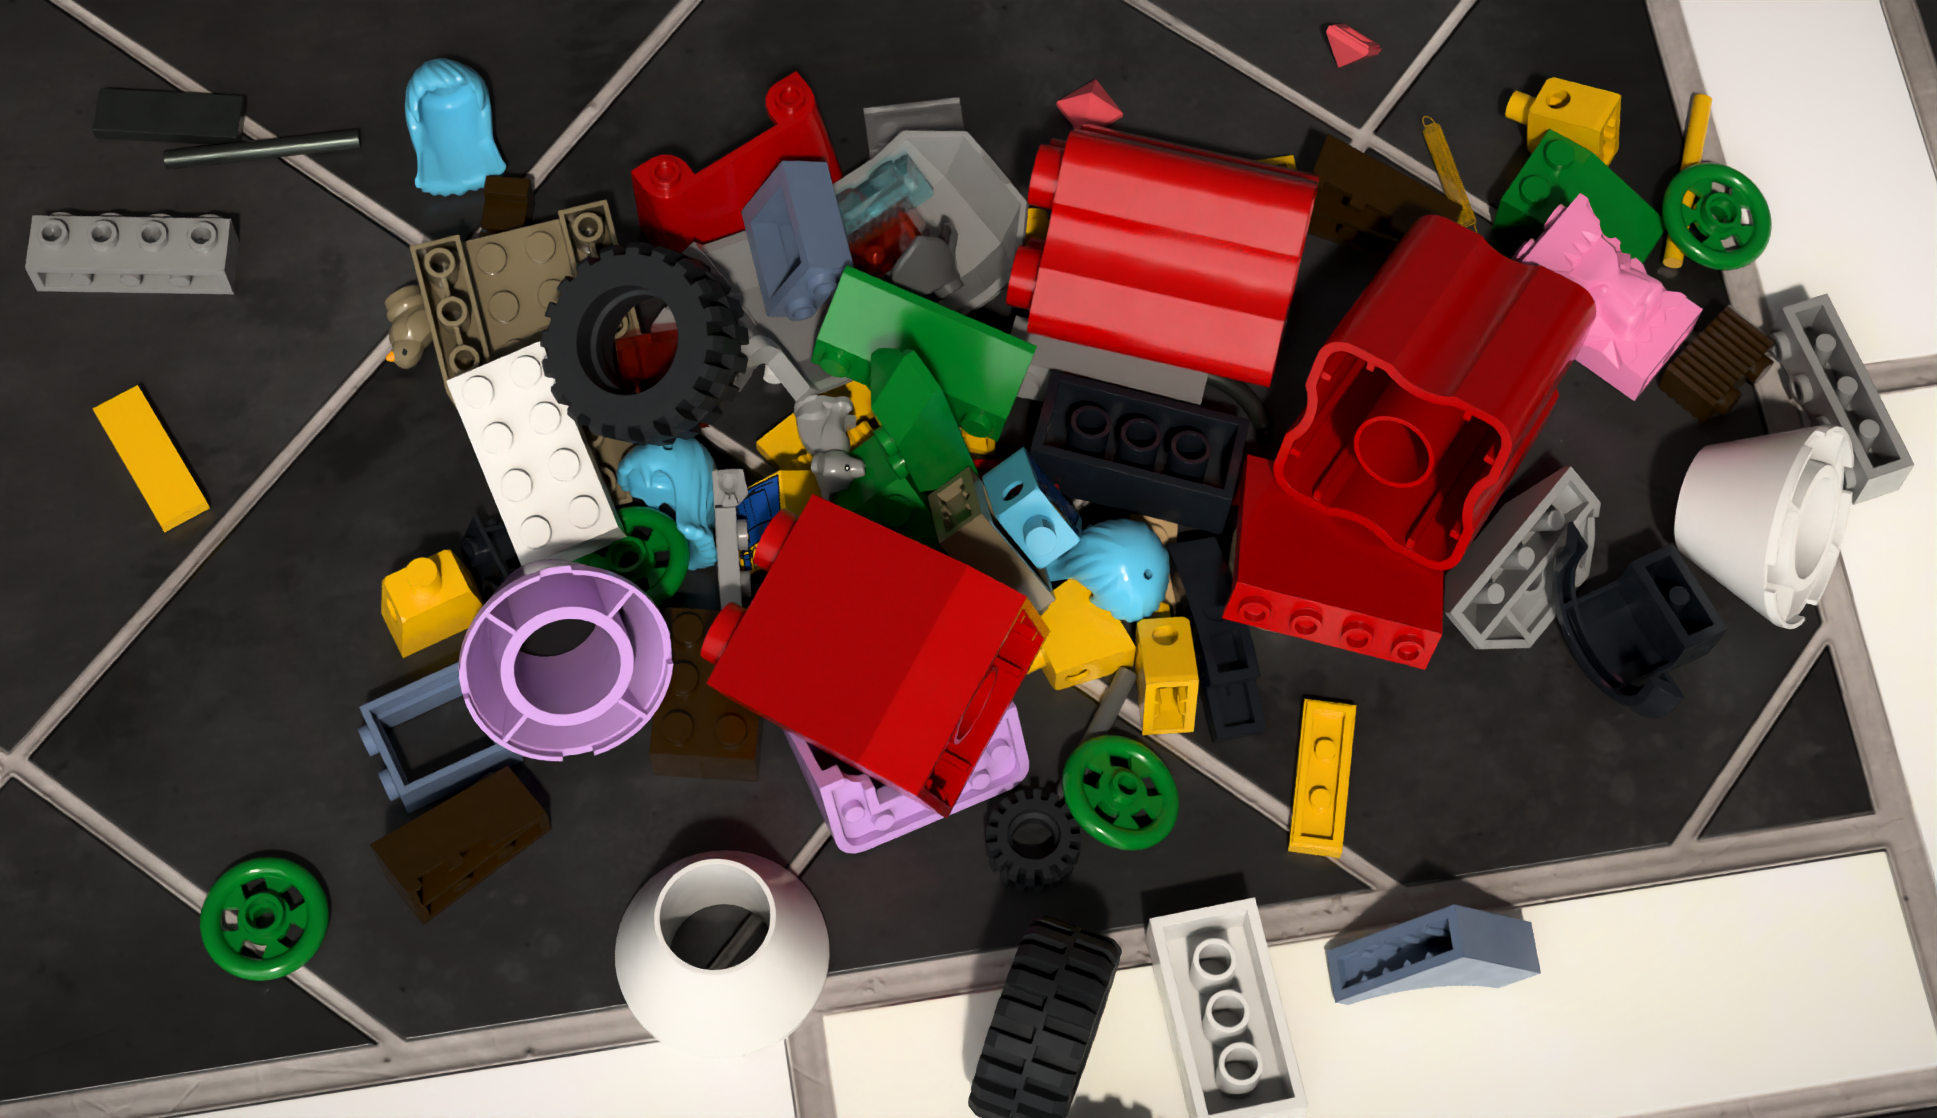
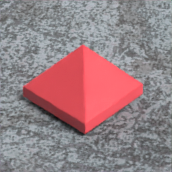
M1347 24L1329 25L1326 31L1338 68L1376 56L1382 49L1378 43Z
M1096 79L1056 102V106L1074 129H1080L1081 125L1085 123L1105 128L1123 117L1122 111Z

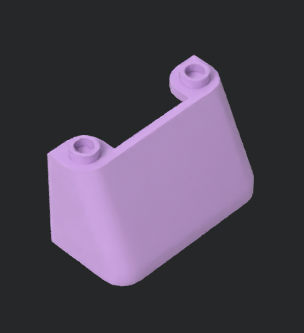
M1013 700L950 815L1006 792L1019 785L1029 771V758L1017 708ZM783 729L826 826L840 850L846 853H860L944 818Z

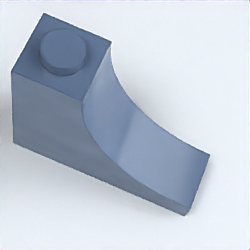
M1456 904L1327 951L1335 1003L1351 1005L1383 995L1433 987L1482 986L1498 989L1541 974L1532 922Z

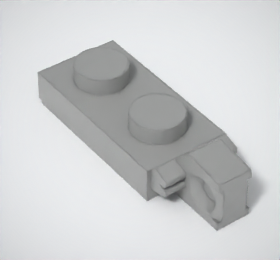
M743 469L712 471L720 610L730 602L742 606V602H751L750 571H740L738 552L739 550H748L746 519L736 520V509L748 496Z

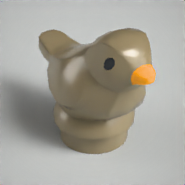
M418 285L406 286L395 291L384 303L388 311L387 319L392 323L389 329V341L392 345V350L386 355V360L394 362L403 369L416 366L422 358L424 350L433 342L420 286Z

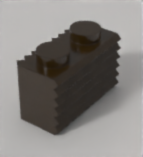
M1727 305L1724 311L1669 364L1659 384L1661 392H1666L1669 398H1673L1677 404L1682 405L1684 410L1690 411L1692 417H1697L1700 423L1705 424L1716 412L1724 417L1742 397L1743 393L1738 389L1747 380L1754 385L1757 384L1770 370L1774 361L1769 356L1776 341L1731 305Z

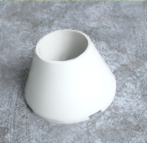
M1826 424L1707 445L1695 456L1684 478L1677 502L1674 524L1675 543L1678 551L1778 627L1794 629L1805 622V617L1799 616L1800 612L1807 603L1817 606L1836 565L1848 523L1853 494L1852 491L1843 490L1844 466L1854 467L1853 447L1847 431L1842 427Z
M730 850L709 851L685 857L670 864L649 879L626 909L619 926L615 947V967L621 992L630 1011L642 1027L654 1038L676 1051L694 1057L717 1060L745 1057L746 1053L759 1050L772 1043L776 1045L793 1033L806 1020L818 1002L826 983L830 959L829 938L822 912L804 884L790 871L767 858L751 853ZM729 904L743 907L760 917L768 926V933L759 949L744 962L727 969L706 970L685 963L670 950L673 937L680 925L693 913L712 905Z

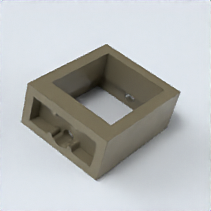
M969 466L927 496L939 544L950 557L1024 594L1029 598L1040 616L1056 600L1046 566L1038 569L999 523L994 515L984 483Z

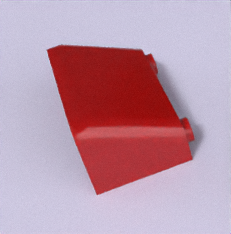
M797 71L773 85L766 95V111L775 126L713 164L694 174L690 167L679 157L659 155L631 171L640 230L653 246L657 247L659 245L682 253L693 241L705 245L745 231L741 214L742 209L781 161L827 162L832 184L844 177L815 96Z

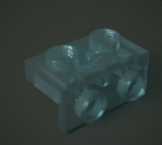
M905 153L894 162L890 160L881 164L870 174L866 181L854 189L848 188L836 195L846 237L853 246H860L931 198L934 194V189L908 153Z

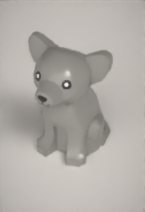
M813 394L804 401L795 402L794 415L801 443L813 457L811 470L821 489L822 498L832 502L834 493L848 489L855 478L865 476L866 465L862 460L849 455L851 445L846 433L848 430L856 427V416L848 414L853 410L851 400L845 396L834 398Z

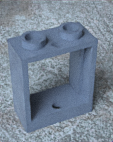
M781 161L742 209L741 214L767 317H787L792 321H801L816 314L821 305L830 297L831 292L837 289L846 265L853 268L854 265L827 162Z
M459 662L359 707L366 722L365 725L357 728L370 757L380 753L387 767L378 772L380 780L390 801L400 797L407 813L474 784L487 773L497 772L506 766L511 767L524 761L522 755L502 747L490 738L493 746L409 784L385 730L463 696L459 681Z

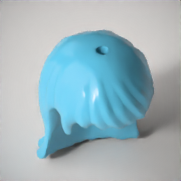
M436 58L424 62L423 65L415 70L410 78L405 98L407 127L417 155L415 186L421 188L422 192L430 193L433 196L442 195L444 197L451 194L462 196L469 190L477 191L480 188H484L486 175L502 177L506 169V164L502 160L493 139V118L489 90L486 83L474 69L458 61Z
M693 437L688 440L676 438L672 445L656 446L646 444L644 446L638 444L624 456L618 465L616 476L621 490L629 491L632 497L643 499L649 508L659 510V506L666 503L676 512L677 529L684 534L689 544L690 561L688 570L695 571L697 568L705 569L715 565L717 551L713 537L715 522L712 471L718 469L711 454L704 445Z
M1125 518L1109 519L1094 526L1092 524L1087 525L1086 529L1082 530L1080 542L1046 566L1051 582L1064 579L1078 581L1092 592L1093 596H1090V603L1100 609L1110 611L1115 619L1126 620L1129 623L1149 618L1155 611L1159 610L1161 602L1165 600L1170 573L1169 553L1161 543L1160 538L1144 522Z

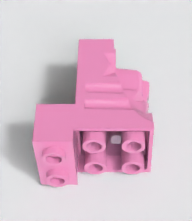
M1580 193L1568 208L1560 204L1546 221L1543 227L1544 231L1535 241L1532 238L1529 241L1526 240L1518 248L1511 260L1526 265H1542L1580 284L1591 294L1596 304V318L1575 360L1635 401L1692 332L1703 309L1687 299V296L1681 292L1667 291L1662 282L1647 275L1644 265L1637 258L1631 259V254L1622 253L1620 249L1621 242L1616 237L1608 238L1602 233L1599 225L1600 221L1593 213L1589 199Z

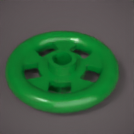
M1703 162L1693 164L1678 172L1671 179L1665 190L1662 200V215L1667 232L1678 249L1694 262L1714 270H1737L1756 261L1765 251L1772 232L1770 209L1757 185L1740 171L1720 163ZM1712 182L1730 188L1729 194L1723 192L1712 193ZM1688 190L1700 198L1693 209L1682 203L1684 195ZM1741 209H1749L1752 226H1742L1740 224ZM1691 223H1694L1697 229L1707 237L1704 242L1701 243L1689 231L1688 226ZM1733 235L1740 248L1726 251L1721 240H1726Z
M643 506L616 509L627 537L613 542L608 547L605 557L592 552L572 562L611 571L623 576L636 585L648 580L650 589L645 591V593L659 607L676 593L685 579L690 561L688 541L684 534L677 529L676 521L662 511ZM635 526L652 529L648 541L631 536ZM669 551L667 567L655 568V552ZM638 560L634 565L624 568L628 561Z
M1102 735L1081 743L1073 750L1066 761L1062 775V788L1066 804L1076 822L1099 842L1121 850H1143L1160 843L1172 831L1179 814L1177 786L1165 763L1148 747L1126 737ZM1110 756L1127 759L1128 768L1112 767L1110 765ZM1086 768L1100 774L1096 788L1083 783ZM1149 777L1157 791L1156 796L1149 797L1147 795L1142 778ZM1097 805L1105 814L1116 818L1113 824H1110L1096 813L1094 809ZM1141 809H1144L1152 820L1150 824L1143 828H1139L1131 817L1136 815Z
M278 857L250 859L227 870L216 880L207 893L200 915L202 941L214 962L228 973L253 981L278 979L300 969L318 951L328 928V901L319 881L303 866ZM264 878L268 891L257 893L246 899L242 886L251 881ZM292 886L301 893L305 901L294 910H291L288 903L281 897V894ZM239 910L237 915L239 929L237 931H222L223 911ZM265 913L275 915L274 922L269 927L260 928L257 926V920L261 915ZM294 924L304 930L297 943L289 949L279 941L286 936L291 925ZM249 941L255 945L266 946L262 959H252L241 955L244 943Z

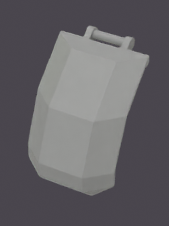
M901 131L873 159L833 184L855 269L864 273L891 270L910 246L915 236L939 237L944 224L950 222L958 232L956 260L960 279L964 286L937 304L969 316L993 300L1009 285L1019 245L1025 246L1029 204L968 131ZM746 230L705 245L693 241L682 252L709 265L712 273L722 276L731 286L730 293L727 296L738 299L744 311L743 317L737 319L738 325L748 328L749 344L741 345L740 357L748 359V367L763 363L767 364L796 402L804 401L810 395H819L854 381L847 377L838 378L824 372L819 365L811 362L818 334L832 301L831 295L817 310L816 314L808 319L792 321L787 317H767Z

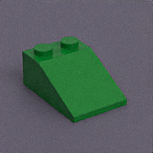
M1549 128L1502 197L1492 229L1521 245L1531 238L1536 241L1544 231L1543 227L1553 211L1560 204L1568 208L1581 193L1589 199L1593 213L1600 221L1599 225L1602 233L1608 238L1616 237L1621 242L1620 249L1622 253L1631 254V259L1637 258L1644 264L1666 230L1663 218L1593 152Z

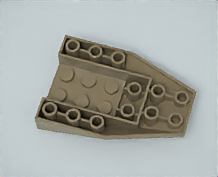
M607 199L559 210V219L477 239L461 242L460 236L454 235L409 246L446 393L455 407L456 404L447 385V380L541 340V331H549L551 318L544 315L549 301L558 302L562 293L557 290V287L564 277L570 276L575 278L579 274L576 269L578 263L588 256L601 260L600 252L603 248L618 245ZM633 307L622 319L616 331L613 342V362L620 381L628 391L640 393L644 342L635 307ZM581 425L614 506L618 507L632 503L633 497L629 491H622L621 486L618 485L616 472L620 461L636 444L599 436L590 432L589 426Z

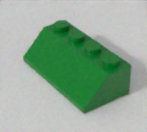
M846 265L818 334L811 362L819 365L824 372L838 378L847 377L866 385L871 391L872 352L878 348H896L901 353L907 349L915 350L942 388L957 425L961 426L965 432L978 438L988 437L998 442L1037 346Z

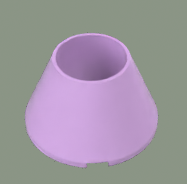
M563 559L534 561L510 574L471 622L462 642L459 656V681L466 706L478 726L492 740L514 753L545 761H563L562 756L577 755L593 751L595 756L628 740L651 719L659 708L668 690L673 670L670 633L665 619L654 601L641 588L623 576L608 570ZM562 619H581L596 624L590 636L582 644L569 652L556 656L540 657L529 655L519 650L524 641L534 631L548 623Z

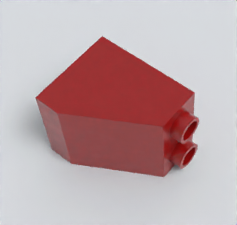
M812 494L800 516L783 508L772 518L762 534L753 561L754 565L767 571L768 574L748 609L730 602L720 611L712 623L701 649V658L715 665L706 684L726 698L947 819L1051 631L1029 598L1024 594L961 561Z

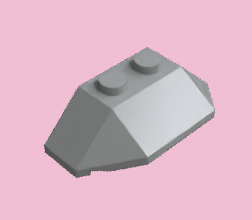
M1571 466L1561 468L1505 503L1470 545L1461 561L1445 575L1444 613L1475 649L1530 648L1556 617L1557 614L1552 595L1553 554L1558 537L1571 521H1573L1588 545V549L1577 565L1575 574L1576 591L1589 576L1595 542V517H1599L1601 502Z

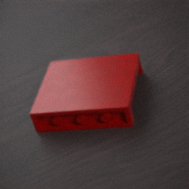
M1247 454L1237 479L1232 504L1239 506L1232 591L1223 610L1222 619L1425 670L1443 631L1444 570L1427 568L1388 548L1375 533L1357 522L1341 517H1329L1292 498L1276 482L1273 472L1275 461Z

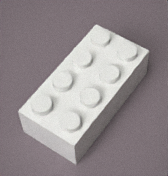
M540 341L446 381L521 566L542 559L574 561L627 537L582 426L567 415V408L569 406L558 404L550 391L551 386L556 384V381L553 378L544 376L541 361L549 357L548 349L540 347Z
M1255 897L1150 918L1146 941L1189 1118H1304L1309 1105Z

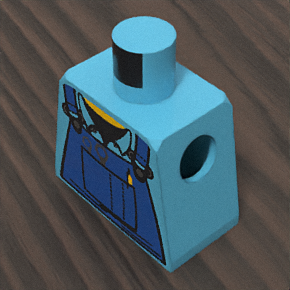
M1024 447L982 476L997 520L1038 569H1042L1082 539L1081 517ZM1023 484V488L1018 495L1008 493L1015 486Z

